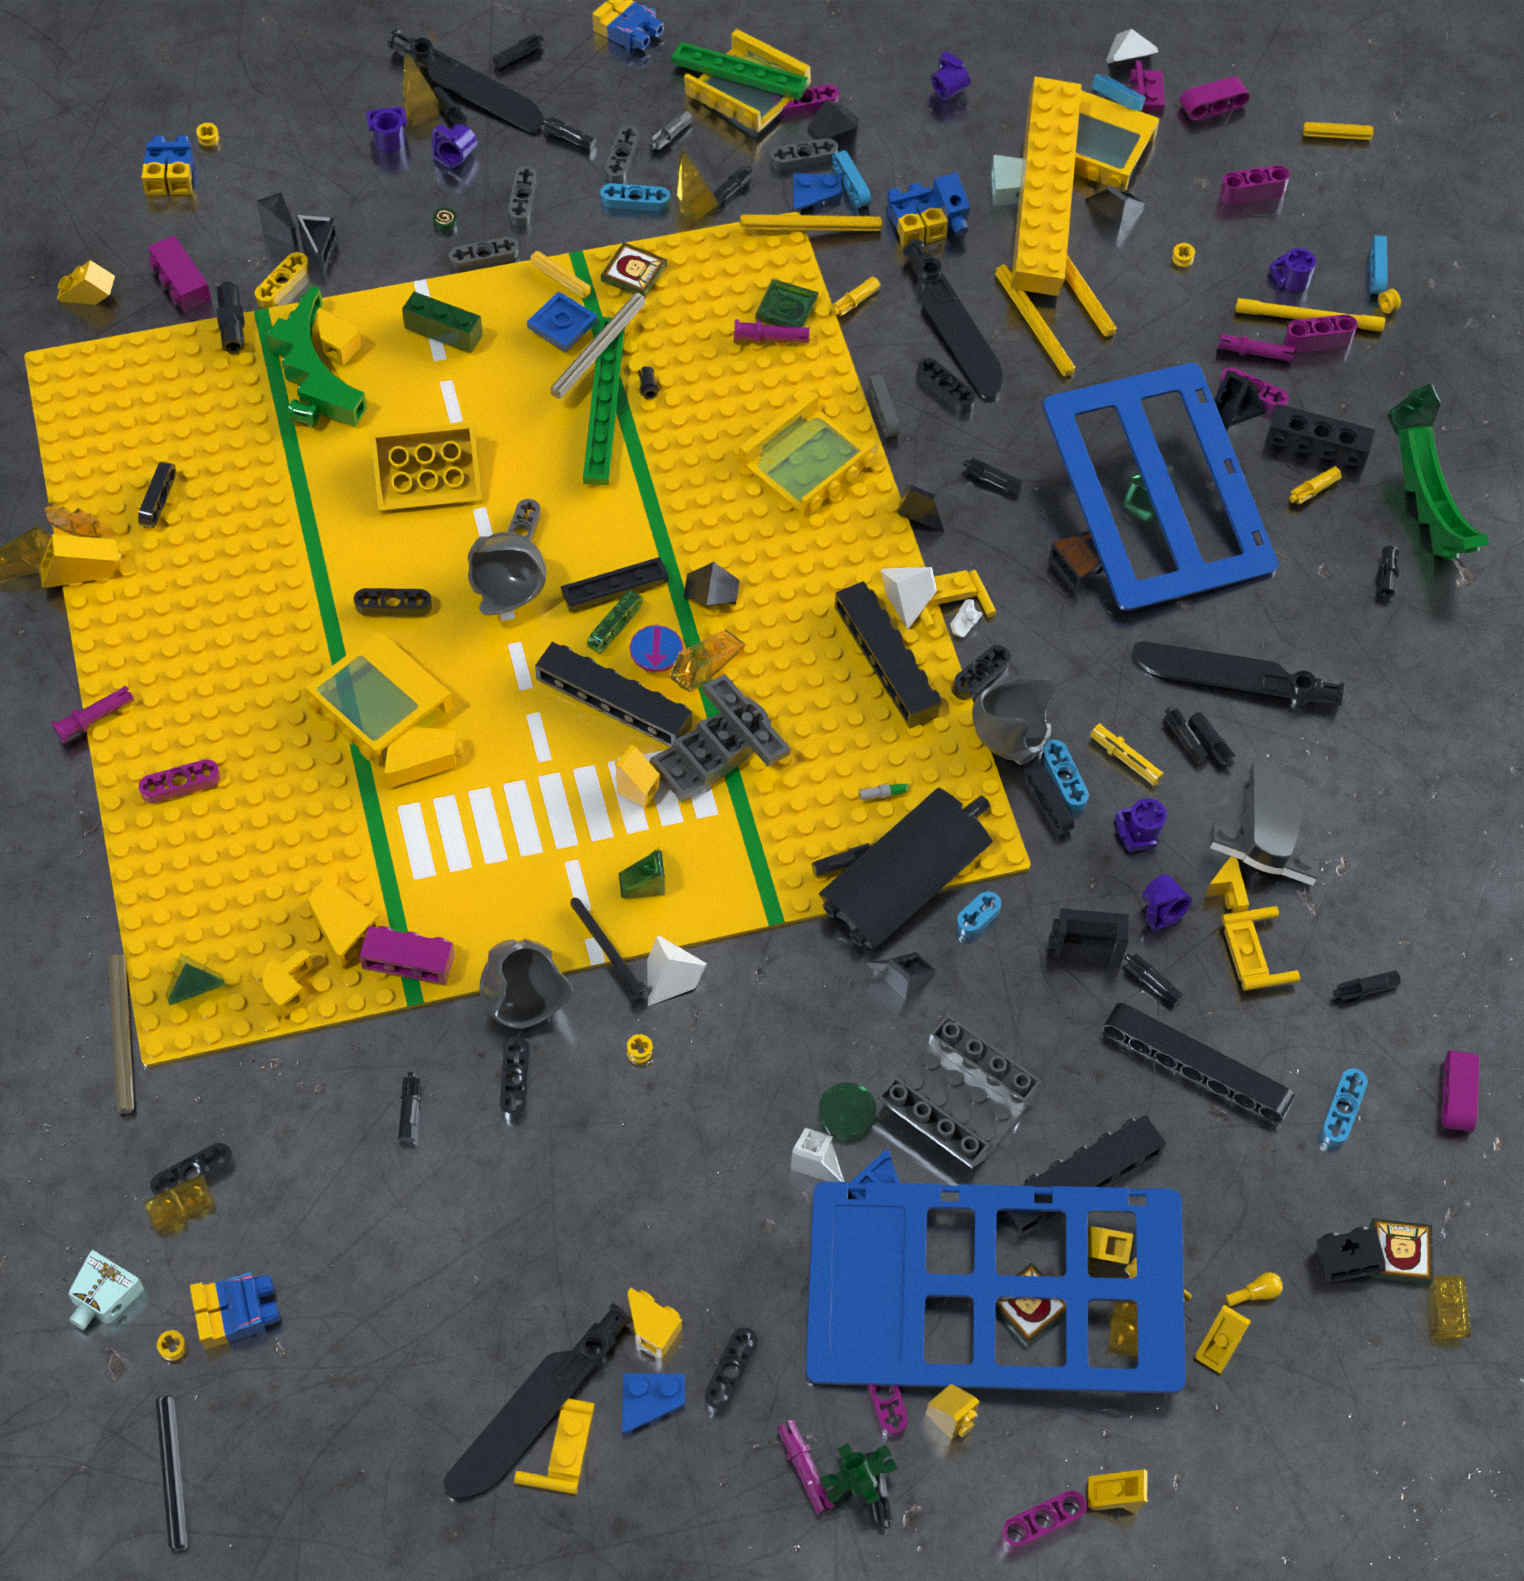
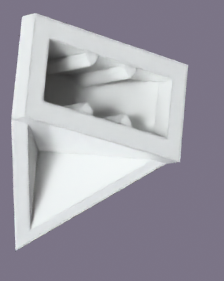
M1133 29L1116 34L1107 57V64L1158 53V48Z
M932 567L881 570L886 595L907 630L937 591Z
M658 936L647 959L648 1006L695 989L707 963L663 937Z
M805 1128L794 1146L791 1170L828 1182H845L832 1144L833 1136Z

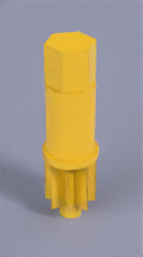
M872 276L833 303L834 308L831 310L833 315L839 314L841 317L878 291L881 286L878 279Z
M1335 466L1313 479L1305 481L1300 486L1291 490L1290 502L1301 504L1313 498L1317 493L1341 479V471Z

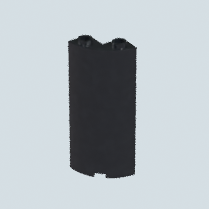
M939 787L935 789L818 893L824 902L822 907L825 912L832 918L836 916L846 921L852 931L850 933L851 938L859 946L865 945L873 950L877 948L993 843L990 835L974 815L969 817L961 808L963 804Z

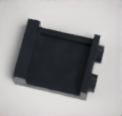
M1061 908L1058 919L1053 918L1052 932L1049 934L1048 947L1053 949V959H1059L1063 945L1110 949L1109 965L1121 966L1129 940V914Z

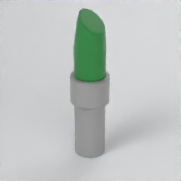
M909 784L878 785V787L861 789L858 791L859 799H883L893 795L904 794L909 791Z

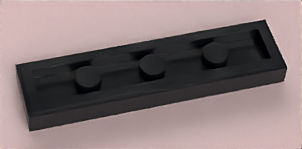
M657 557L560 586L567 608L569 612L668 583L669 576L661 558Z

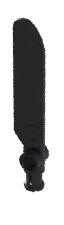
M394 29L387 41L388 48L403 52L406 58L412 60L415 68L419 70L427 69L430 79L435 83L528 132L536 133L543 129V115L538 106L527 97L433 48L432 42L427 38H409L403 35L399 29Z
M915 239L910 241L903 248V253L913 263L912 268L918 276V285L925 289L921 300L923 306L978 393L986 399L999 396L1002 388L1003 372L997 357L942 273L941 262L926 253L921 240Z
M1146 641L1136 643L1132 651V657L1138 665L1148 672L1164 678L1285 697L1298 706H1304L1310 702L1318 703L1319 700L1334 702L1336 706H1341L1345 685L1343 682L1339 684L1322 682V679L1315 678L1311 672L1306 670L1289 674L1282 666L1273 661Z
M611 1303L608 1313L599 1323H594L572 1351L554 1352L544 1358L446 1474L443 1481L444 1488L454 1498H464L482 1493L496 1484L613 1346L616 1342L615 1337L626 1324H631V1317L622 1308ZM616 1319L614 1325L609 1329L608 1326ZM587 1340L596 1341L600 1346L599 1354H588L584 1347Z

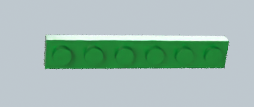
M684 42L679 44L671 56L672 64L798 100L809 85L808 77Z

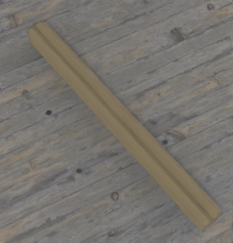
M635 293L550 387L552 396L561 399L645 305V297L643 295Z
M113 954L108 959L116 1110L119 1114H130L134 1110L126 958L124 955Z

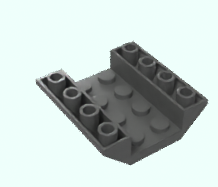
M947 1014L930 1034L929 1043L900 1078L895 1076L879 1094L877 1100L973 1168L987 1159L1021 1117L1042 1081Z

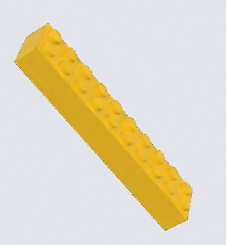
M1034 77L1028 101L1010 286L1012 289L1059 296L1065 279L1082 84Z

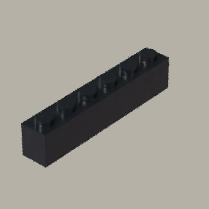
M862 581L836 592L834 608L909 729L937 718L941 698L936 690L931 689L924 670H920L916 665L913 652L904 646L901 633L891 625L887 611L879 606L873 589L869 590L866 583Z
M552 641L535 664L536 680L670 747L673 746L675 739L687 734L692 727V711L684 704L675 703L667 699L662 693L653 692L643 687L638 681L629 680L619 675L614 669L605 668L597 664L590 657H583L573 652L565 645H559Z
M1147 1115L1139 1119L1133 1117L1127 1120L1120 1130L1114 1133L1108 1131L1101 1135L1097 1143L1090 1147L1088 1145L1081 1146L1069 1159L1064 1161L1061 1158L1055 1161L1046 1172L1042 1174L1037 1172L1030 1175L1021 1186L1106 1187L1163 1153L1166 1141ZM1034 1194V1203H1052V1195ZM999 1211L998 1213L1014 1237L1017 1238L1061 1212Z

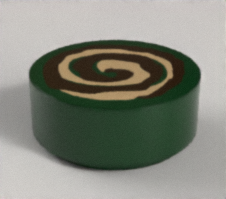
M450 208L436 210L433 214L434 227L442 232L453 230L457 226L456 212Z

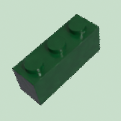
M413 291L402 308L405 329L472 353L483 336L480 315Z

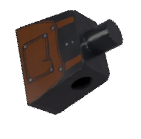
M1089 531L1052 542L1049 558L1077 593L1105 573Z

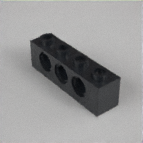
M1276 403L1265 442L1364 468L1376 429Z

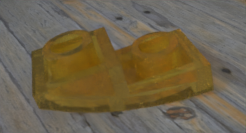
M52 501L44 508L49 524L78 537H102L99 527L100 522L92 513L87 514L79 508L71 513L66 507H59Z
M202 1174L158 1194L144 1202V1206L155 1231L184 1220L188 1214L213 1205L214 1199Z
M1433 1275L1439 1338L1470 1337V1319L1464 1275Z
M1114 1301L1107 1351L1137 1357V1305L1134 1302Z

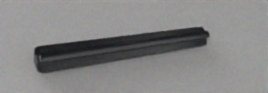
M162 1396L156 1399L168 1545L171 1551H181L187 1548L175 1407L172 1396Z

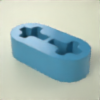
M990 891L978 895L959 913L956 924L957 931L962 936L969 938L978 935L999 915L1002 903L1000 897ZM984 903H993V909L988 907L982 912ZM976 917L974 926L971 924L968 926L964 925L965 920L969 922Z

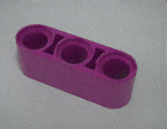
M1233 76L1190 88L1181 94L1179 102L1191 120H1198L1240 108L1249 101L1250 94L1239 77Z
M1275 165L1227 173L1222 181L1219 198L1223 203L1233 205L1282 197L1286 192L1290 171L1284 166Z
M1346 314L1294 320L1287 327L1283 345L1295 347L1294 353L1348 347L1353 341L1358 323L1353 316Z
M1448 1050L1446 1054L1442 1105L1443 1128L1471 1133L1475 1130L1478 1114L1480 1063L1478 1054Z
M1066 1491L1008 1519L1000 1533L999 1542L1004 1551L1011 1554L1021 1553L1080 1523L1086 1511L1087 1503L1084 1496L1077 1491ZM1065 1503L1074 1504L1078 1509V1513L1074 1515L1068 1514L1064 1510L1063 1505ZM1043 1516L1050 1521L1051 1526L1041 1528L1037 1525L1035 1518ZM1009 1530H1017L1022 1534L1023 1540L1018 1542L1012 1541L1008 1537L1007 1532Z

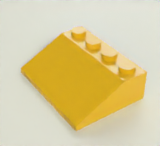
M474 423L370 433L378 511L483 501Z

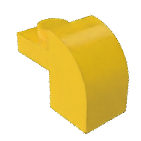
M304 948L297 953L294 952L288 955L281 965L272 958L263 971L262 982L268 1002L282 1018L306 1001L303 988L296 982L314 968L311 955Z

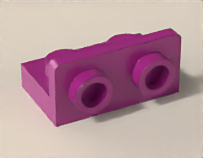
M1136 61L1135 69L1130 71V84H1134V87H1132L1133 91L1146 98L1141 111L1164 112L1165 96L1162 71L1142 70L1141 61Z

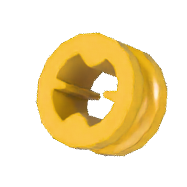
M203 123L198 126L196 133L200 144L212 146L218 142V129L214 124Z
M1187 243L1176 245L1172 256L1173 262L1181 267L1191 265L1194 260L1195 249Z
M1391 288L1387 292L1379 294L1378 303L1382 311L1388 314L1393 310L1400 309L1401 298L1398 292Z
M637 1034L628 1040L626 1052L632 1062L644 1063L651 1058L653 1043L649 1037ZM640 1044L644 1048V1053H639L635 1049V1045Z
M170 1330L164 1332L158 1338L157 1349L166 1360H178L185 1354L187 1342L181 1333ZM173 1339L176 1343L180 1342L179 1346H175L177 1350L174 1352L164 1349V1345L168 1346L167 1341Z

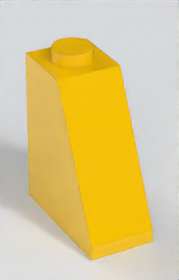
M52 534L40 564L42 587L49 588L112 577L116 567H119L121 564V552L117 551L116 540Z
M411 727L390 743L387 749L384 769L386 787H395L456 768L457 757H462L463 742L458 741L457 730Z
M326 878L320 885L317 884L311 889L307 899L310 911L338 965L344 968L362 949L368 927L378 928L380 922L375 912Z

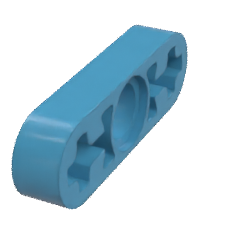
M1099 74L1094 76L1091 85L1093 89L1127 108L1138 111L1142 110L1146 99L1144 96L1110 77Z
M843 150L832 154L833 167L837 174H841V182L856 207L861 208L871 205L869 188L848 153Z
M606 184L601 188V203L607 208L665 211L670 206V192L664 187ZM631 195H640L642 198L640 200H631L629 197Z
M1373 235L1370 247L1371 294L1379 295L1385 292L1387 287V236Z
M1059 740L1048 741L1042 751L1043 763L1068 810L1080 812L1087 806L1088 790L1066 745ZM1051 750H1053L1055 753H1059L1058 764L1056 756L1054 754H1050ZM1060 771H1068L1073 778L1064 781L1058 777V773ZM1072 787H1074V788H1073V793H1074L1075 797H1076V798L1081 797V799H1080L1079 802H1077L1075 798H1072V799H1071V795H1072V790H1071V788H1072Z
M1348 1069L1343 1073L1322 1126L1321 1138L1330 1147H1340L1346 1142L1366 1090L1367 1077L1358 1069ZM1355 1079L1356 1087L1351 1095L1347 1091L1350 1086V1080ZM1341 1101L1347 1102L1351 1106L1352 1112L1343 1114L1338 1111L1336 1104ZM1336 1121L1342 1122L1338 1136H1332L1331 1130L1334 1128Z

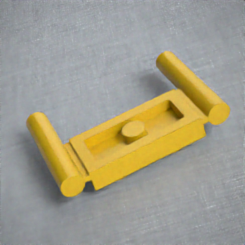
M965 570L934 577L937 591L919 614L925 630L930 631L935 628V624L927 609L928 606L974 596L978 597L988 618L994 617L997 612L977 571L972 570L968 573Z
M1277 906L1221 916L1222 924L1225 926L1224 933L1244 991L1300 981L1298 970L1269 975L1254 923L1252 922L1279 917Z
M568 1398L559 1409L561 1412L550 1458L548 1476L516 1471L514 1483L576 1494L595 1403Z

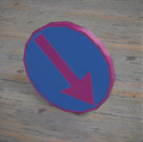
M660 625L646 626L637 631L632 637L629 646L630 655L635 664L651 672H662L674 667L680 661L683 653L682 640L678 634L672 629Z

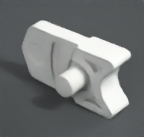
M965 600L959 609L960 611L950 625L954 635L965 637L982 616V612L975 610L974 600Z

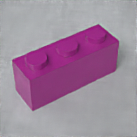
M175 235L148 246L150 257L147 258L149 266L153 272L157 271L159 273L158 277L163 287L170 289L169 293L175 304L179 303L186 312L211 300L208 283Z
M369 926L360 953L362 969L446 986L455 955L453 942H449L444 938L423 937L411 931L406 933L397 932L386 926H379L378 928Z

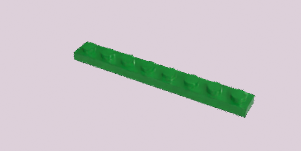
M600 317L599 333L612 317ZM625 327L595 361L583 484L609 485Z

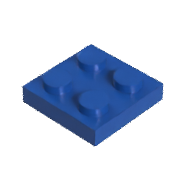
M558 291L527 321V328L567 352L598 322V318L595 313Z

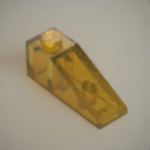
M406 54L404 55L403 104L401 107L405 110L406 118H409L413 126L439 118V106L436 96L410 55Z
M683 150L679 156L676 194L681 201L678 206L685 216L690 214L697 221L719 205L696 165Z
M35 526L1 546L0 581L40 572V564L52 535Z
M725 629L679 652L669 678L676 682L680 688L690 693L706 684L744 649L746 644Z

